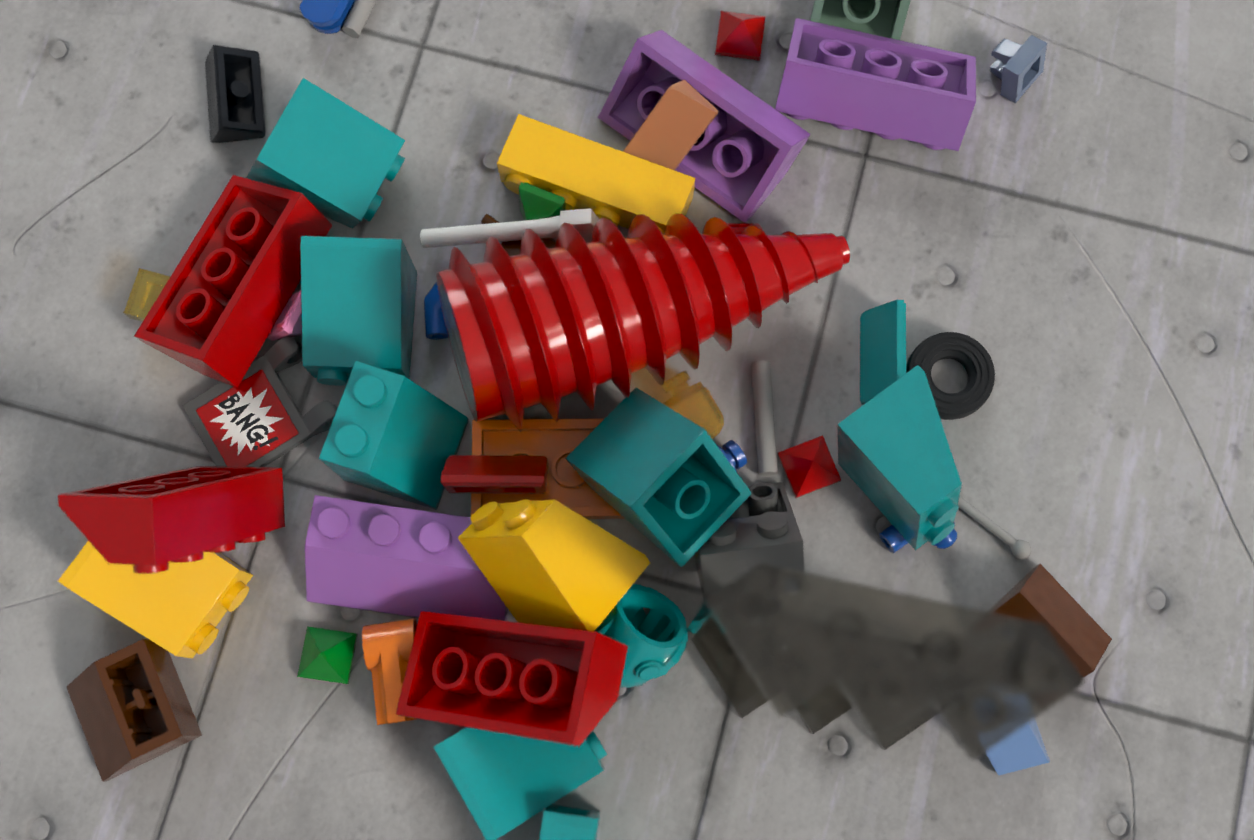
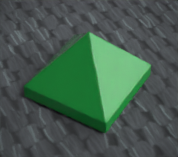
M521 182L518 188L519 204L524 220L559 216L560 211H565L564 197Z
M307 626L297 677L349 684L358 634Z

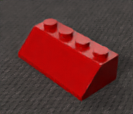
M233 175L134 337L204 376L238 388L301 280V236L326 237L332 224L300 192Z
M196 466L58 495V506L108 564L133 565V572L137 574L169 570V562L185 563L204 559L203 551H231L236 549L235 542L251 543L263 541L266 539V532L285 527L282 468Z
M420 611L395 715L579 747L618 700L628 646L595 631Z

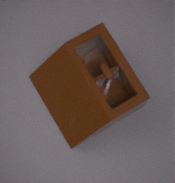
M141 639L93 662L66 686L102 782L111 780L202 736L169 651L149 639Z

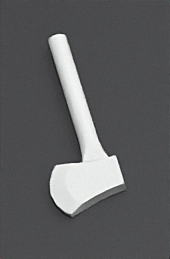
M591 208L560 211L559 216L543 219L422 229L420 240L423 248L486 243L491 236L496 238L498 242L522 240L523 233L527 229L534 231L540 239L557 238L560 226L563 223H570L587 243L591 242L594 226L599 218Z

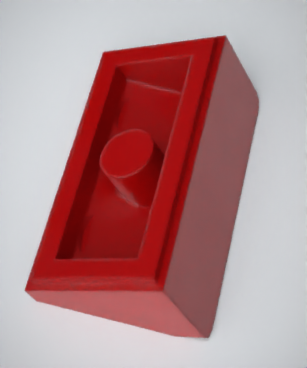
M452 455L447 458L441 473V484L449 493L544 494V492H547L548 460L545 456Z

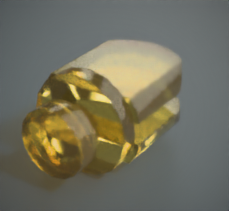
M686 370L665 381L661 386L666 393L671 391L673 397L665 401L664 405L704 428L710 437L714 439L724 425V417L708 388L704 387L701 381L689 386L687 381L691 378Z

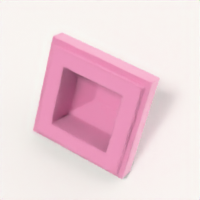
M301 291L292 294L270 331L268 339L275 341L286 336L295 337L302 335Z

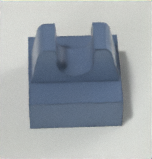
M1031 35L1023 45L1003 39L991 52V56L997 60L990 66V71L1002 80L1001 96L1016 104L1043 73L1047 48L1046 42Z

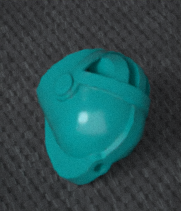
M633 584L595 630V632L628 646L621 688L642 686L650 679H657L667 674L679 662L688 641L686 619L679 607L662 593L639 584ZM643 608L651 609L647 616Z

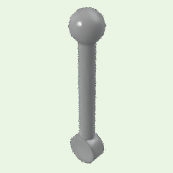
M960 491L958 506L962 511L1011 548L1014 557L1026 559L1030 556L1031 546L1027 541L1016 540L964 500L963 492Z

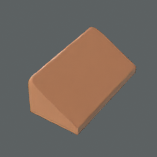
M684 79L671 85L666 90L623 152L676 170L719 111Z

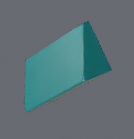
M896 299L866 310L861 314L860 402L863 405L906 374V303H904V300Z

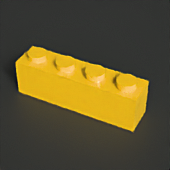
M518 114L497 161L500 180L510 191L519 195L518 188L521 182H525L564 197L565 210L591 208L599 219L602 217L607 218L617 227L619 225L629 229L632 219L636 215L643 214L649 217L664 235L670 217L676 213L686 216L694 196L696 179L694 177Z

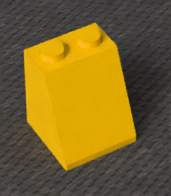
M524 499L511 503L489 502L472 514L470 518L471 524L458 537V540L519 623L595 631L650 564L645 554L557 500L530 501Z
M88 541L59 578L58 582L173 655L193 659L196 653L199 655L204 653L214 642L219 632L216 626L226 612L234 611L244 601L249 592L247 584L253 575L221 552L204 551V559L185 563L169 562V570L137 574L133 572V565L108 564Z

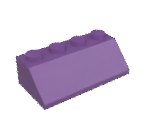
M796 18L775 110L797 120L814 119L831 123L834 127L842 130L855 128L876 133L878 136L888 140L900 138L918 142L933 150L950 149L959 151L976 103V57Z
M663 30L638 38L598 118L625 138L631 140L666 90L671 85L685 79L719 113L675 171L696 178V189L742 222H748L788 172L811 134Z
M318 495L314 496L305 541L306 595L308 602L419 618L420 611L507 621L508 608L458 540V537L471 524V517Z

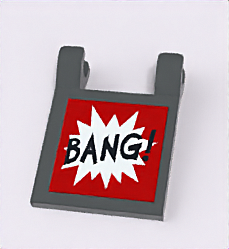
M291 336L280 339L264 355L254 360L238 388L219 382L182 405L216 466L265 467L313 436L330 429L338 407L326 400L318 403L302 416L277 373L303 361L302 345Z

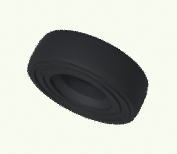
M943 332L928 337L915 348L906 364V373L917 365L925 371L940 419L954 420L971 415L988 400L993 390L995 369L989 353L974 338L962 333ZM953 359L964 366L968 380L966 387L958 393H945L935 386L931 377V371L937 361Z

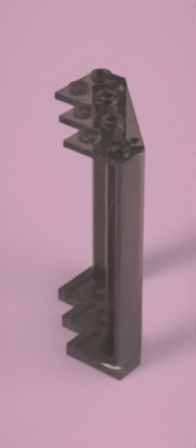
M759 564L707 598L687 628L688 638L740 718L745 717L769 701L779 717H782L794 708L809 732L814 734L854 707L883 750H886L940 713L971 759H976L1085 683L1044 624L765 564ZM794 578L798 581L799 590L797 593L786 591L784 587L786 579Z

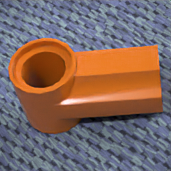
M415 618L363 626V655L367 669L372 671L377 725L418 720L395 715L418 624Z

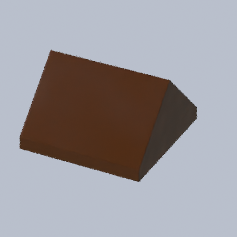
M1041 564L1035 566L967 630L999 665L1015 660L1026 694L1037 707H1042L1092 673L1112 640Z

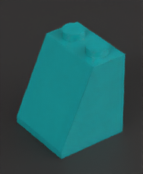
M302 78L246 178L300 192L325 217L353 229L362 219L370 222L376 214L383 200V197L376 193L384 179L392 182L399 172L405 158L398 153L405 140L320 87Z
M301 236L303 367L313 378H317L318 383L331 386L347 384V379H349L355 361L397 373L410 379L417 270L402 239Z
M355 361L319 459L344 481L437 510L445 489L441 484V473L447 458L457 455L469 419L407 377Z
M917 365L837 424L838 464L915 551L927 541L931 545L939 543L954 529L955 524L953 522L959 509L958 501L962 486L925 371Z
M636 387L630 392L629 398L626 397L565 458L593 491L680 567L699 550L752 494L704 428Z
M466 727L434 746L436 753L486 840L499 839L604 771L605 768L600 760L608 755L594 730L578 747Z

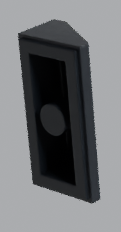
M213 45L205 60L210 142L226 143L264 138L265 122L259 52Z

